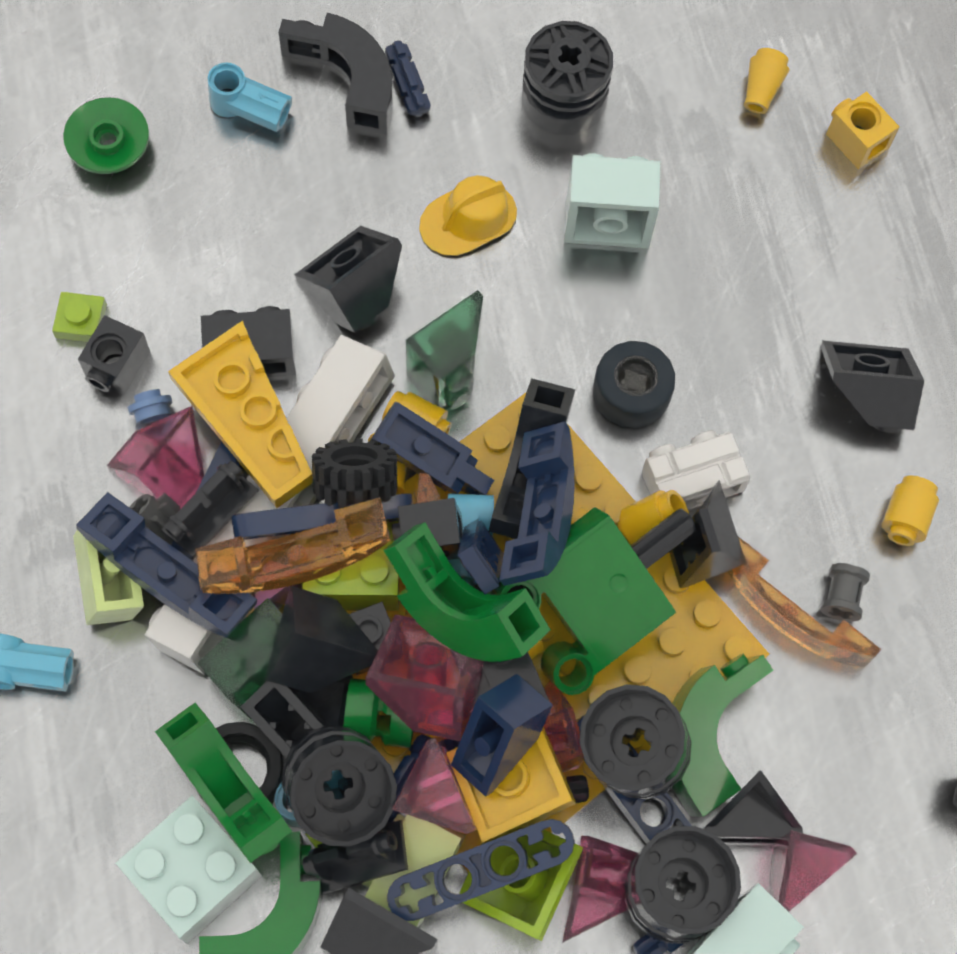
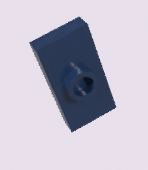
M477 519L464 527L458 556L468 574L474 578L483 593L487 594L500 584L499 579L504 553L484 523Z

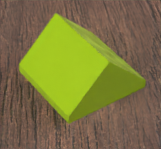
M543 830L544 839L532 845L528 844V835L518 838L527 851L529 868L538 865V862L533 857L534 854L549 850L553 857L561 855L559 846L565 843L566 839L546 830ZM575 844L570 857L557 866L462 903L542 941L583 847ZM504 845L499 846L493 851L491 866L495 872L507 876L513 874L518 868L519 857L513 848ZM470 871L459 894L465 893L471 886L472 876Z

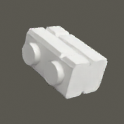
M714 430L700 433L691 439V444L675 449L673 444L660 446L649 453V458H646L642 469V476L650 494L659 490L665 492L675 490L683 498L688 510L702 506L718 480H720L725 498L744 492L750 481V474L743 458L739 454V448L730 431L717 435Z

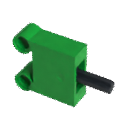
M594 507L571 525L563 554L554 570L548 576L506 586L500 582L499 586L488 592V594L504 595L512 587L523 585V589H527L538 609L541 605L542 594L575 642L561 641L551 644L543 652L541 669L544 675L562 693L578 695L591 686L597 673L676 613L647 568L696 531L695 522L685 510L677 509L630 545L612 518ZM576 659L574 670L566 676H559V670L564 662Z

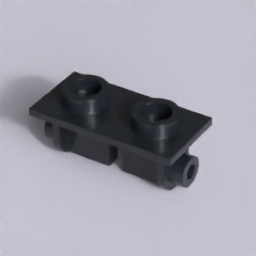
M232 461L228 464H220L217 467L218 471L174 516L171 515L168 518L169 522L161 529L194 558L232 519L231 516L236 515L259 491L256 486L242 476L244 472Z
M402 820L387 823L371 839L350 847L328 846L324 843L318 844L316 848L309 851L308 856L303 858L305 873L309 876L314 875L320 878L322 893L327 894L408 870Z

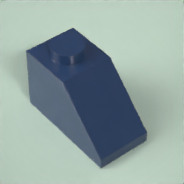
M518 674L478 696L451 766L485 797L488 796L538 740L553 704Z

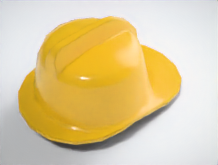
M471 176L459 182L454 190L438 197L426 207L420 217L419 230L423 242L432 251L444 256H459L471 252L508 232L516 221L517 207L513 197L508 193L501 181L496 182L486 176Z

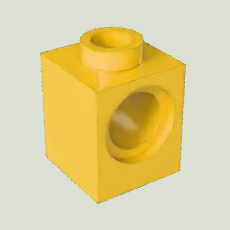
M866 91L853 101L851 98H847L835 107L831 113L833 118L826 135L859 170L890 148L899 130V125ZM855 126H860V127H862V128L865 129V130L859 129V128H857V127H855Z

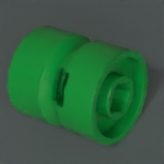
M351 678L343 726L364 734L370 742L375 737H379L384 746L411 748L418 686L391 683L387 689H381L378 681ZM380 711H383L386 715H380Z

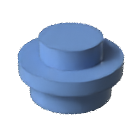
M153 389L136 394L134 396L135 403L127 407L129 415L135 416L137 424H146L169 417L171 415L169 405L173 401L171 395H161L160 389Z

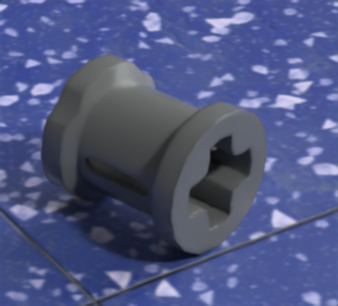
M847 563L832 564L828 573L830 578H832L828 599L822 602L821 612L836 620L859 621L863 613L862 608L859 607L863 586L869 582L870 573L862 567Z

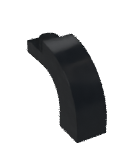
M326 13L323 26L314 25L305 20L292 21L282 19L278 32L281 55L283 57L328 65L341 72L350 83L345 103L347 127L387 135L393 112L392 76L388 59L374 37L358 24L331 13Z
M531 378L522 404L512 452L493 511L489 532L511 539H518L527 478L518 468L524 433L561 422H566L567 424L576 389Z

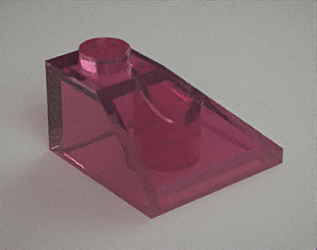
M395 614L367 673L366 685L412 731L460 741L474 708L483 661L467 657L448 648L424 630L414 618Z

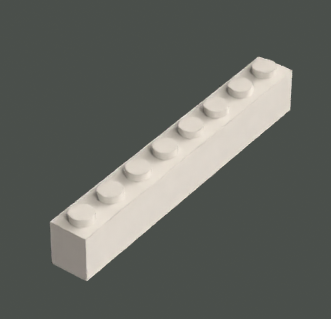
M340 335L333 348H329L324 353L319 369L310 383L305 384L301 388L297 396V402L286 418L311 472L312 454L316 453L315 450L317 448H325V444L330 442L338 445L339 440L347 439L348 443L354 441L395 377L385 353L343 335ZM249 475L247 480L256 486L259 491L236 515L313 505L317 499L316 494H313V483L279 508H276ZM231 519L193 561L214 577L220 572L254 597L267 564L277 562L294 534L250 540H234ZM165 604L154 612L149 622V628L144 634L159 651L204 675L227 638L192 622Z

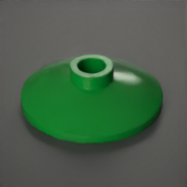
M105 97L86 102L70 115L65 124L63 140L69 157L79 167L93 173L111 174L131 167L142 157L149 142V128L144 115L136 106L119 98ZM107 140L115 141L110 145H103V143Z

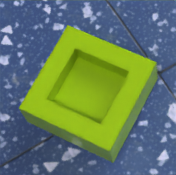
M61 292L52 329L55 338L88 342L105 315L107 308L105 298L102 296Z

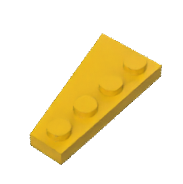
M243 321L168 371L174 384L276 508H279L313 483L310 467L285 417L281 404L252 345Z

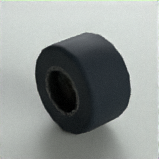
M627 341L616 344L604 353L596 369L593 397L597 408L607 420L621 427L639 428L650 425L664 414L671 401L675 389V371L670 359L662 350L647 342Z

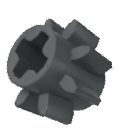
M163 493L158 499L150 494H144L137 498L130 505V508L145 518L146 528L171 544L173 540L161 529L169 522L168 518L178 512L180 506L166 493Z

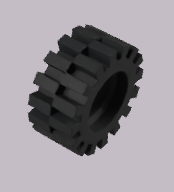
M347 439L339 440L338 445L332 442L327 443L325 448L319 447L315 450L316 453L312 454L313 494H316V498L319 501L325 499V504L332 506L337 502L339 508H347L349 504H355V509L363 508V504L368 503L373 507L379 505V500L387 502L391 500V496H395L397 493V455L394 448L390 449V446L385 443L378 446V441L375 440L363 443V439H355V442L348 443Z

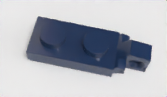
M395 401L371 440L378 441V446L385 443L390 446V449L394 448L397 461L445 492L459 494L460 491H463L466 494L486 495L494 482L492 478L475 468L478 460L471 455L473 450L399 402Z

